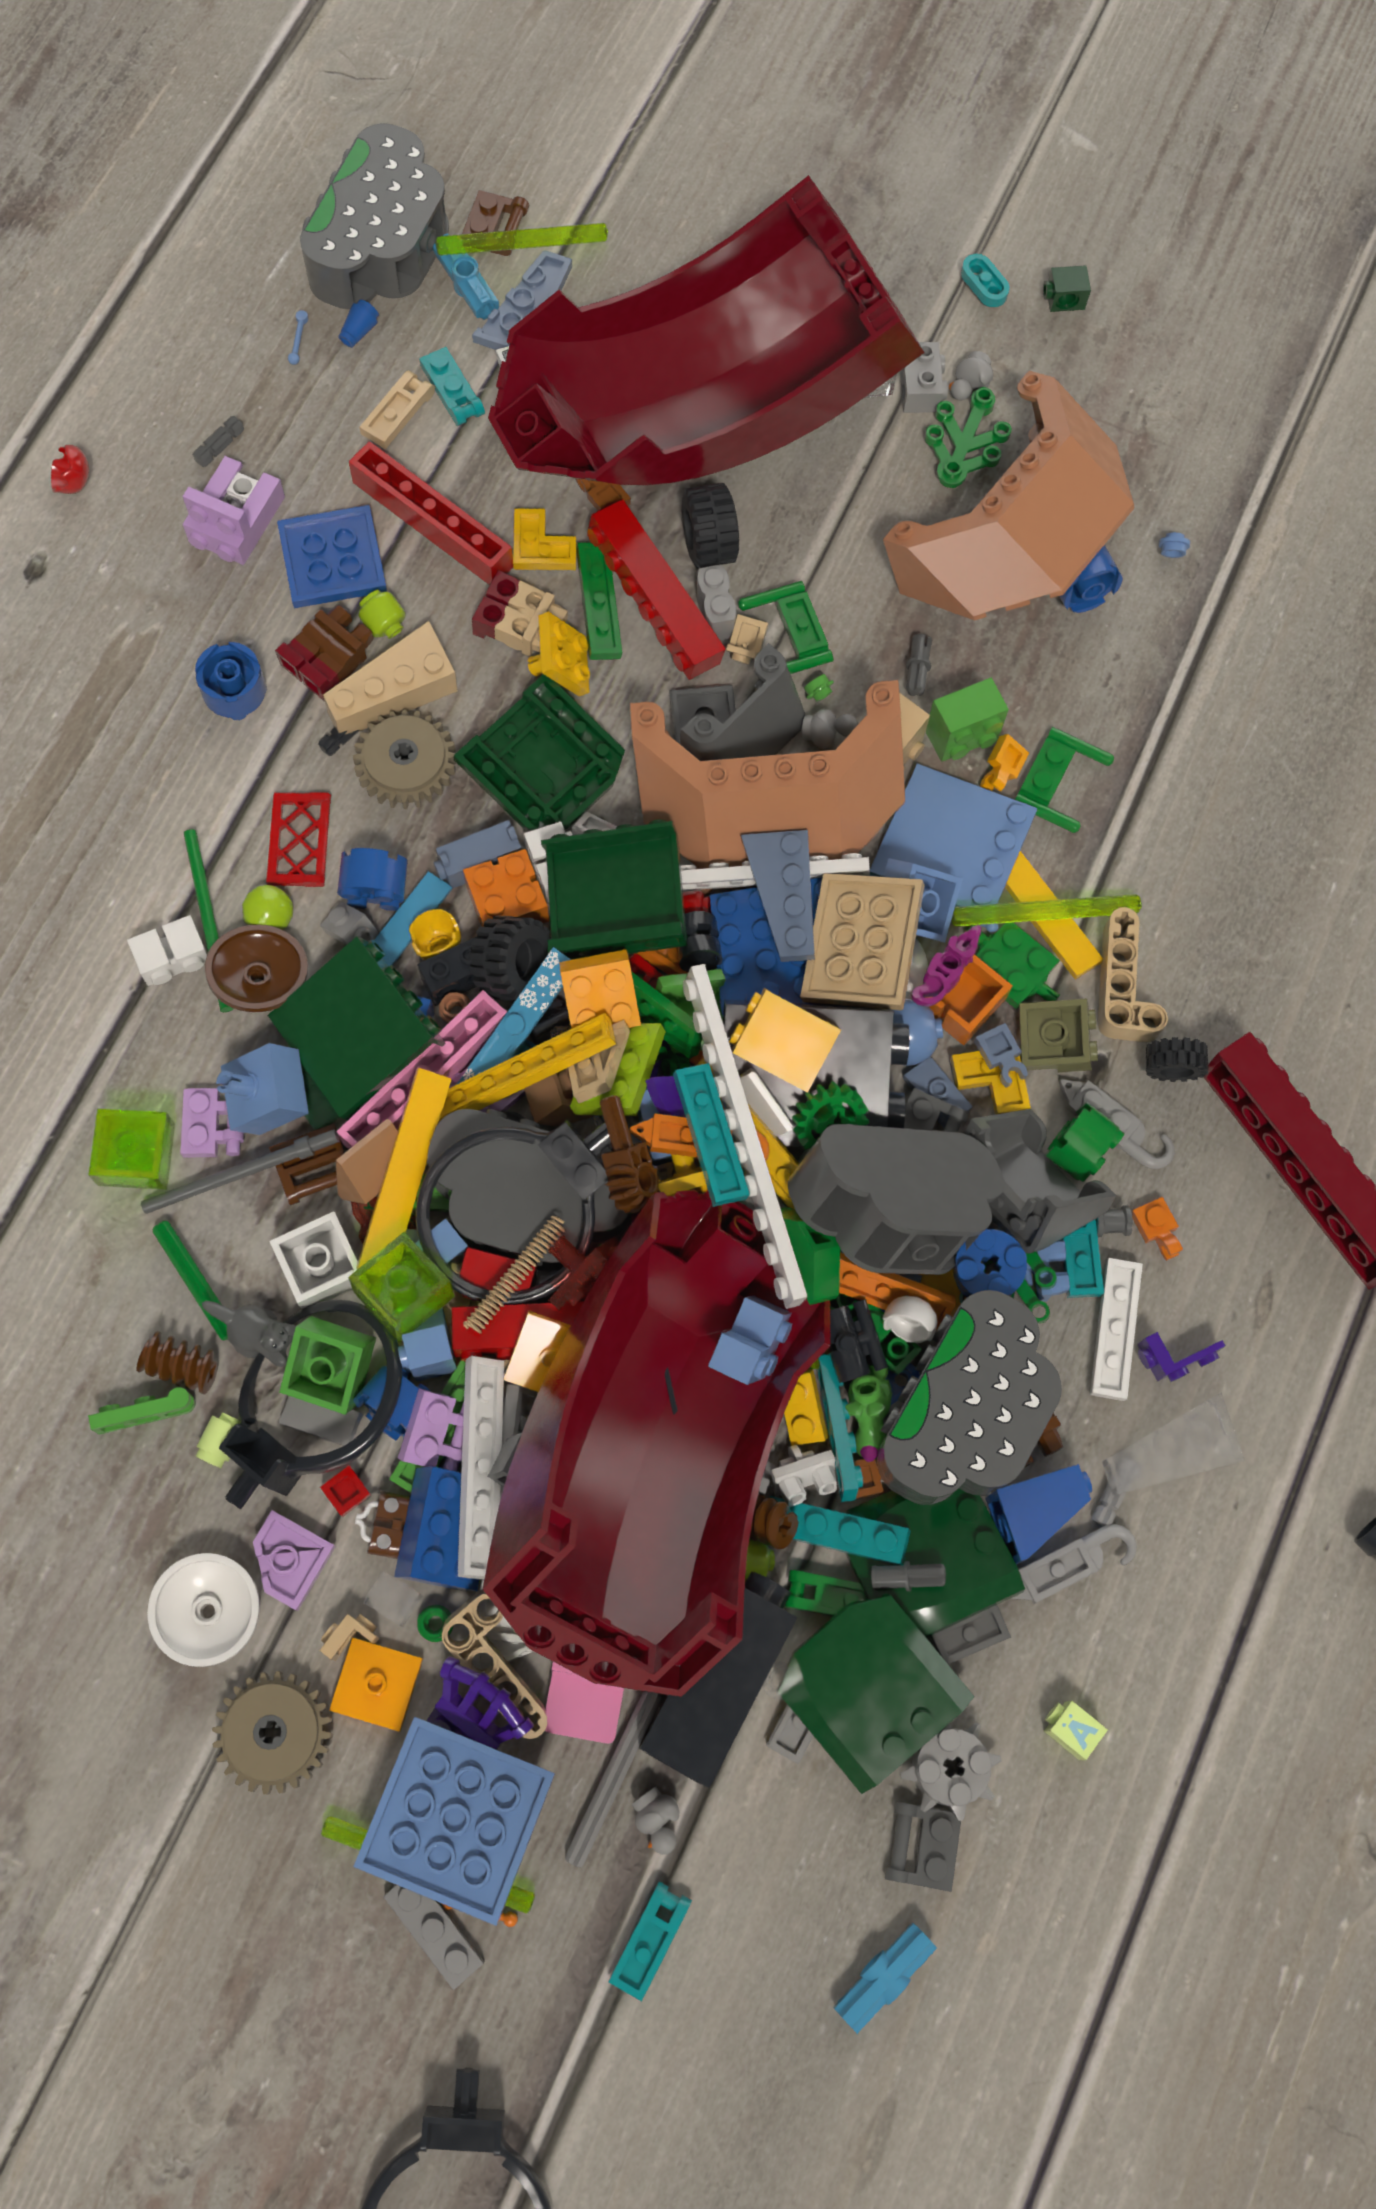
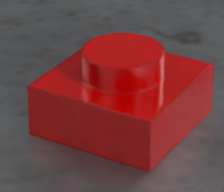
M350 1465L320 1486L341 1517H344L371 1496Z

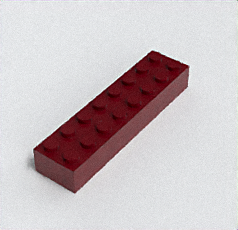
M1249 1031L1216 1054L1208 1064V1074L1203 1078L1363 1284L1370 1290L1376 1286V1186L1372 1179L1366 1174H1362L1354 1164V1158L1349 1150L1340 1146L1332 1136L1330 1126L1324 1120L1319 1119L1313 1112L1308 1098L1303 1093L1298 1092L1291 1084L1286 1070L1282 1066L1276 1065L1272 1060L1263 1041L1255 1038Z

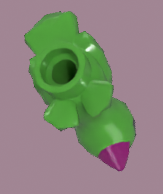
M873 1363L868 1364L870 1374L853 1379L850 1383L848 1392L849 1403L845 1406L849 1416H855L858 1421V1428L855 1434L856 1450L867 1462L877 1460L879 1447L886 1436L880 1430L884 1425V1418L889 1412L892 1398L890 1382L885 1380L888 1368L875 1371Z

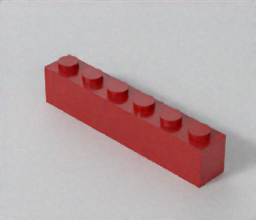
M370 441L348 461L353 484L488 585L491 584L498 570L508 574L513 568L512 547Z
M622 499L593 513L588 527V537L595 547L598 546L601 550L608 568L616 572L625 593L633 597L642 618L650 622L659 643L662 646H666L673 656L676 668L681 672L683 671L688 680H691L720 665L726 648L625 501Z

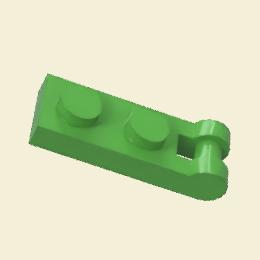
M176 1387L169 1392L168 1397L156 1399L155 1396H144L135 1399L134 1405L120 1408V1404L106 1405L98 1409L99 1413L88 1415L90 1429L100 1435L188 1414L194 1410L196 1400L186 1389Z

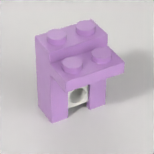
M225 456L203 492L188 487L182 496L189 514L183 523V527L189 543L200 550L207 549L216 553L227 562L235 561L244 565L284 500L285 495L280 479L263 472L259 481L239 473L243 467L241 462Z

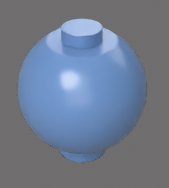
M905 999L903 1010H892L894 1012L893 1023L909 1024V1056L907 1065L903 1066H911L927 1060L935 1052L938 1046L937 1039L943 1038L941 1018L935 1019L934 1011L929 1006H920L914 1003L912 999Z

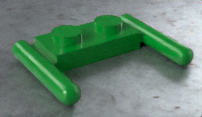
M803 581L739 599L738 606L742 611L772 602L777 603V609L798 658L786 662L790 674L834 661L832 651L828 647L829 644L807 591L805 592Z
M1052 727L1015 800L1038 808L1036 816L1072 833H1076L1080 830V822L1048 807L1075 752L1106 766H1110L1114 762V756L1109 752Z

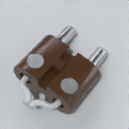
M380 1490L378 1500L370 1502L363 1513H357L355 1524H358L361 1528V1537L366 1542H369L367 1554L398 1559L410 1496ZM372 1507H376L373 1527L369 1537L366 1535L365 1523L360 1519L365 1518Z

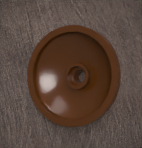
M246 925L225 933L212 945L205 961L206 980L212 993L227 1006L245 1012H266L279 1008L285 1003L286 998L306 981L308 974L307 957L300 943L286 931L268 925ZM256 979H261V980H263V981H260V982H253V981L256 980Z

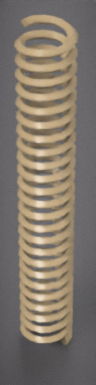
M551 1216V1220H547L544 1229H540V1233L536 1234L537 1237L533 1238V1242H529V1246H526V1251H522V1255H518L519 1259L515 1260V1264H511V1268L507 1269L508 1273H504V1277H500V1281L496 1282L497 1286H493V1290L489 1291L490 1295H485L486 1299H482V1303L478 1304V1308H474L475 1312L471 1313V1317H467V1321L463 1322L466 1329L471 1327L478 1333H482V1330L475 1324L482 1329H486L485 1325L478 1319L485 1324H489V1321L481 1314L493 1320V1317L485 1309L495 1316L497 1314L490 1306L497 1311H500V1308L494 1302L504 1307V1304L497 1297L504 1302L508 1301L500 1292L508 1298H511V1295L504 1288L511 1293H515L507 1283L515 1289H519L511 1279L521 1285L522 1281L514 1274L522 1280H526V1277L517 1269L526 1276H529V1272L521 1265L529 1271H533V1268L525 1261L529 1262L533 1267H537L536 1263L528 1256L537 1263H540V1259L532 1252L540 1258H544V1255L535 1247L544 1254H547V1250L539 1243L548 1250L551 1249V1246L544 1242L543 1239L551 1245H555L554 1241L548 1238L545 1233L555 1241H558V1237L551 1233L549 1229L559 1237L562 1236L552 1226L553 1224L560 1231L565 1232V1229L555 1221L557 1220L563 1224L564 1221L557 1216Z

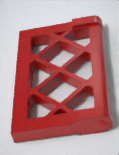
M325 792L274 793L266 878L267 885L325 886L331 794ZM283 805H294L297 810L283 820ZM312 805H321L320 818L317 821L306 811ZM303 814L312 825L298 835L289 824ZM285 828L295 839L284 849L280 850L281 831ZM318 829V848L313 851L304 839ZM300 843L310 855L296 866L286 854ZM282 858L293 868L287 874H278L279 860ZM313 859H316V874H304L301 870Z

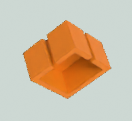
M526 849L497 858L498 864L494 866L490 860L463 869L466 888L481 927H484V922L487 919H493V916L498 915L533 918L542 923L549 922L548 906L538 880L536 881V875Z
M974 955L973 962L964 967L958 984L940 1002L929 1007L934 1011L935 1019L941 1018L943 1020L942 1028L964 1046L1006 1000L1012 985Z

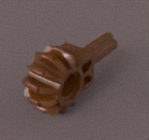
M613 1095L600 1100V1106L613 1150L601 1155L605 1173L608 1177V1182L605 1185L610 1191L609 1199L615 1201L616 1209L624 1210L625 1213H640L654 1193L661 1192L658 1188V1183L661 1180L656 1173L658 1167L652 1166L646 1141L632 1143L620 1098Z

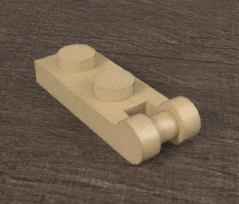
M409 370L406 371L359 427L361 435L386 449L423 403L428 402L435 392V385L428 381L422 382L415 373Z

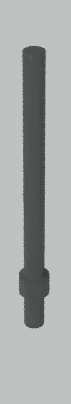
M333 1129L309 1138L308 1135L294 1140V1144L143 1200L141 1201V1207L144 1213L148 1214L298 1157L301 1160L315 1155L316 1150L338 1143V1134Z

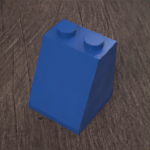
M1077 1464L997 1489L985 1498L990 1515L1016 1564L1034 1554L1091 1500L1089 1493L1092 1492V1484L1088 1474L1085 1471L1081 1472L1080 1466Z

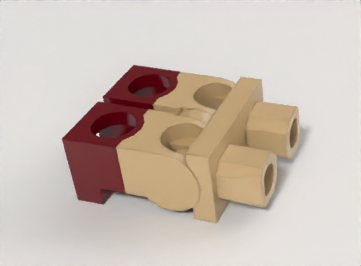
M498 570L486 592V597H483L472 617L473 635L483 639L486 636L491 637L513 649L522 650L523 654L531 657L534 650L540 652L538 615L549 611L566 623L568 611L555 604V595L548 592L544 593L538 588Z

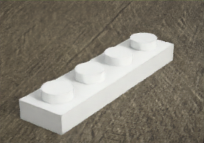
M1108 1258L1105 1261L1104 1294L1101 1296L1090 1395L1120 1401L1127 1400L1142 1263Z

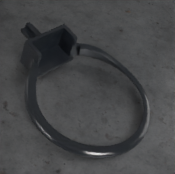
M568 1119L549 1133L520 1127L490 1128L470 1134L446 1149L426 1174L420 1188L416 1206V1226L422 1250L429 1264L442 1280L464 1296L482 1302V1299H486L485 1295H490V1290L471 1284L455 1273L441 1257L433 1240L429 1219L430 1204L434 1188L444 1170L463 1152L482 1143L495 1140H516L535 1144L536 1140L540 1141L538 1146L583 1200L587 1198V1200L582 1201L583 1219L581 1234L573 1254L554 1276L532 1288L515 1291V1293L508 1292L511 1298L500 1292L508 1302H504L499 1297L497 1298L504 1305L525 1304L541 1299L563 1286L579 1269L588 1253L595 1228V1191L608 1181L604 1163L598 1157V1154L611 1144L605 1122L585 1138L579 1134Z
M328 1300L307 1306L283 1322L293 1325L300 1319L321 1311L346 1312L365 1320L375 1330L381 1340L387 1363L386 1385L381 1403L363 1432L354 1440L336 1450L314 1456L297 1457L263 1428L258 1430L254 1411V1392L258 1373L265 1356L260 1353L257 1354L245 1376L239 1394L238 1413L240 1424L234 1425L219 1446L222 1452L244 1470L225 1496L229 1503L242 1509L259 1484L288 1496L302 1475L326 1473L349 1464L367 1451L382 1434L398 1402L402 1384V1364L396 1337L389 1325L378 1313L358 1302Z
M465 2067V2069H456L454 2107L427 2106L423 2115L422 2136L401 2150L385 2165L370 2187L362 2209H376L391 2182L405 2169L419 2161L418 2152H427L428 2149L494 2153V2156L505 2157L501 2165L522 2184L530 2196L535 2209H551L545 2188L534 2169L504 2138L505 2110L477 2108L480 2070Z

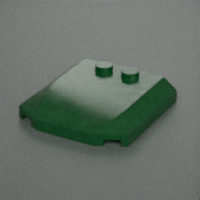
M543 674L523 692L522 698L480 736L475 735L454 754L453 760L526 832L558 822H562L565 830L574 824L613 787L625 749L554 680Z
M958 1488L947 1499L939 1503L921 1505L911 1502L891 1490L846 1511V1514L909 1528L911 1532L903 1565L905 1561H909L910 1565L943 1564L945 1566L946 1583L944 1586L912 1587L911 1591H906V1588L874 1590L871 1577L872 1566L898 1565L845 1553L859 1583L863 1587L867 1599L882 1597L881 1595L889 1593L926 1638L1025 1591L1019 1569L982 1498L978 1495L969 1494Z
M889 1593L881 1595L882 1597L865 1601L859 1600L846 1605L792 1652L786 1672L777 1688L778 1694L861 1794L879 1785L959 1716L975 1697Z

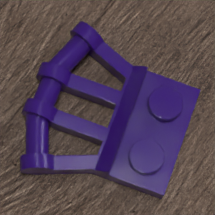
M451 1656L444 1661L440 1671V1677L443 1678L442 1697L436 1703L435 1708L426 1720L427 1722L498 1750L503 1742L514 1737L518 1739L530 1731L534 1725L528 1716L523 1717L509 1698L511 1693L504 1688L502 1690L498 1689L489 1681V1675L484 1671L480 1674L460 1665L458 1659ZM459 1682L470 1686L464 1698L458 1694ZM479 1694L491 1702L485 1715L473 1706ZM499 1712L503 1714L509 1723L501 1728L493 1723Z

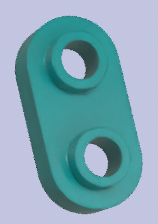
M976 253L967 256L963 261L961 276L965 283L984 305L989 307L1003 305L1007 300L1010 290L1008 281L985 255Z

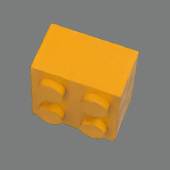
M627 950L559 962L571 1029L603 1013L610 1017L612 1025L624 1020L629 1028L641 1026Z

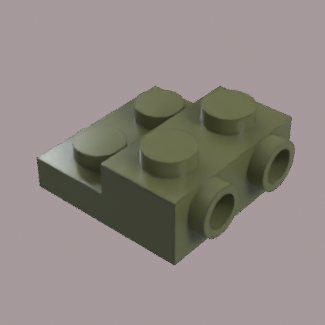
M1087 998L1019 1003L1022 1063L1027 1070L1057 1069L1058 1073L1092 1070L1091 1061H1098L1097 1041H1090V1030L1096 1029L1095 1009L1089 1010Z

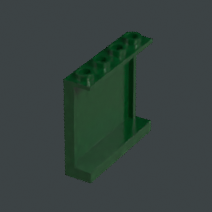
M658 819L649 822L647 825L634 826L624 824L617 826L613 830L601 831L590 829L584 831L583 834L572 836L556 834L551 839L541 840L547 860L552 939L547 940L548 953L554 947L573 960L621 950H627V954L688 946L679 840L672 821Z
M358 936L287 997L285 1003L267 1015L290 1048L299 1049L300 1062L338 1116L349 1120L361 1108L360 1106L433 1043L441 1047L446 1044L439 1035L442 1030L438 1023L429 1015L425 1016L421 1011L420 1007L423 1006L421 1000L411 990L407 991L401 984L404 981L403 976L394 966H388L384 961L383 957L386 954L374 940L368 942Z

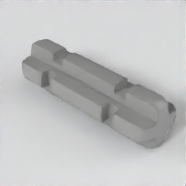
M1121 1459L1118 1461L1114 1469L1116 1474L1110 1477L1099 1500L1101 1505L1096 1507L1092 1515V1519L1102 1526L1112 1524L1116 1516L1114 1511L1119 1509L1130 1486L1128 1481L1134 1478L1137 1471V1466L1129 1460Z

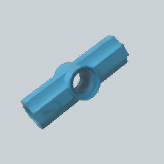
M447 233L439 237L438 241L433 245V251L453 281L455 292L465 299L476 318L487 319L494 308H499V301L480 274L477 261L467 254L455 235L452 236Z
M912 1922L886 1951H880L861 1971V1978L837 2001L833 2008L858 2034L885 2004H891L906 1989L911 1981L910 1977L925 1963L937 1947Z

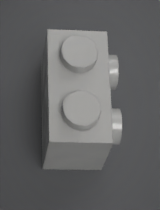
M919 342L925 353L900 371L903 413L936 412L938 403L943 399H947V380H942V374L945 372V355H940L939 342Z

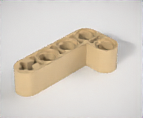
M1120 907L1113 911L1103 929L1101 955L1103 961L1100 973L1098 1028L1108 1038L1151 1042L1158 1037L1166 1026L1168 1016L1165 1009L1158 1004L1135 1001L1140 922L1135 911L1127 907ZM1121 929L1125 931L1122 937L1118 938L1121 934ZM1113 953H1119L1124 956L1126 962L1115 959ZM1111 984H1119L1124 989V992H1116ZM1109 1015H1118L1122 1019L1123 1024L1114 1023ZM1142 1018L1151 1019L1155 1023L1156 1028L1145 1025Z
M482 1589L445 1620L442 1628V1641L454 1658L460 1661V1665L480 1674L484 1671L490 1676L489 1681L496 1687L504 1681H510L516 1685L517 1690L515 1694L509 1698L523 1715L522 1710L518 1707L522 1699L523 1707L530 1715L537 1712V1723L522 1737L527 1739L537 1738L546 1730V1709L540 1699L486 1636L502 1620L503 1615L499 1610L494 1615L488 1617L482 1616L478 1612L477 1605L480 1601L490 1599ZM463 1624L470 1633L463 1641H455L448 1634L451 1626ZM482 1652L488 1653L493 1658L492 1665L482 1670L476 1668L472 1663L474 1656Z

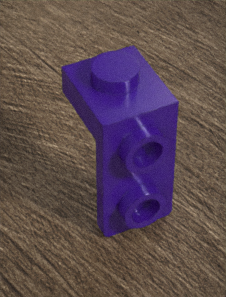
M1158 1332L1144 1338L1137 1344L1140 1349L1138 1350V1355L1146 1369H1151L1157 1382L1166 1377L1169 1378L1170 1382H1173L1190 1373L1187 1369L1188 1366L1198 1362L1203 1367L1219 1359L1220 1357L1217 1352L1226 1346L1223 1340L1174 1363Z

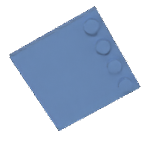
M917 763L905 789V803L893 816L870 868V876L883 877L888 858L914 863L963 878L954 910L989 921L993 917L1038 808Z
M414 1717L353 1867L497 1926L555 1773Z

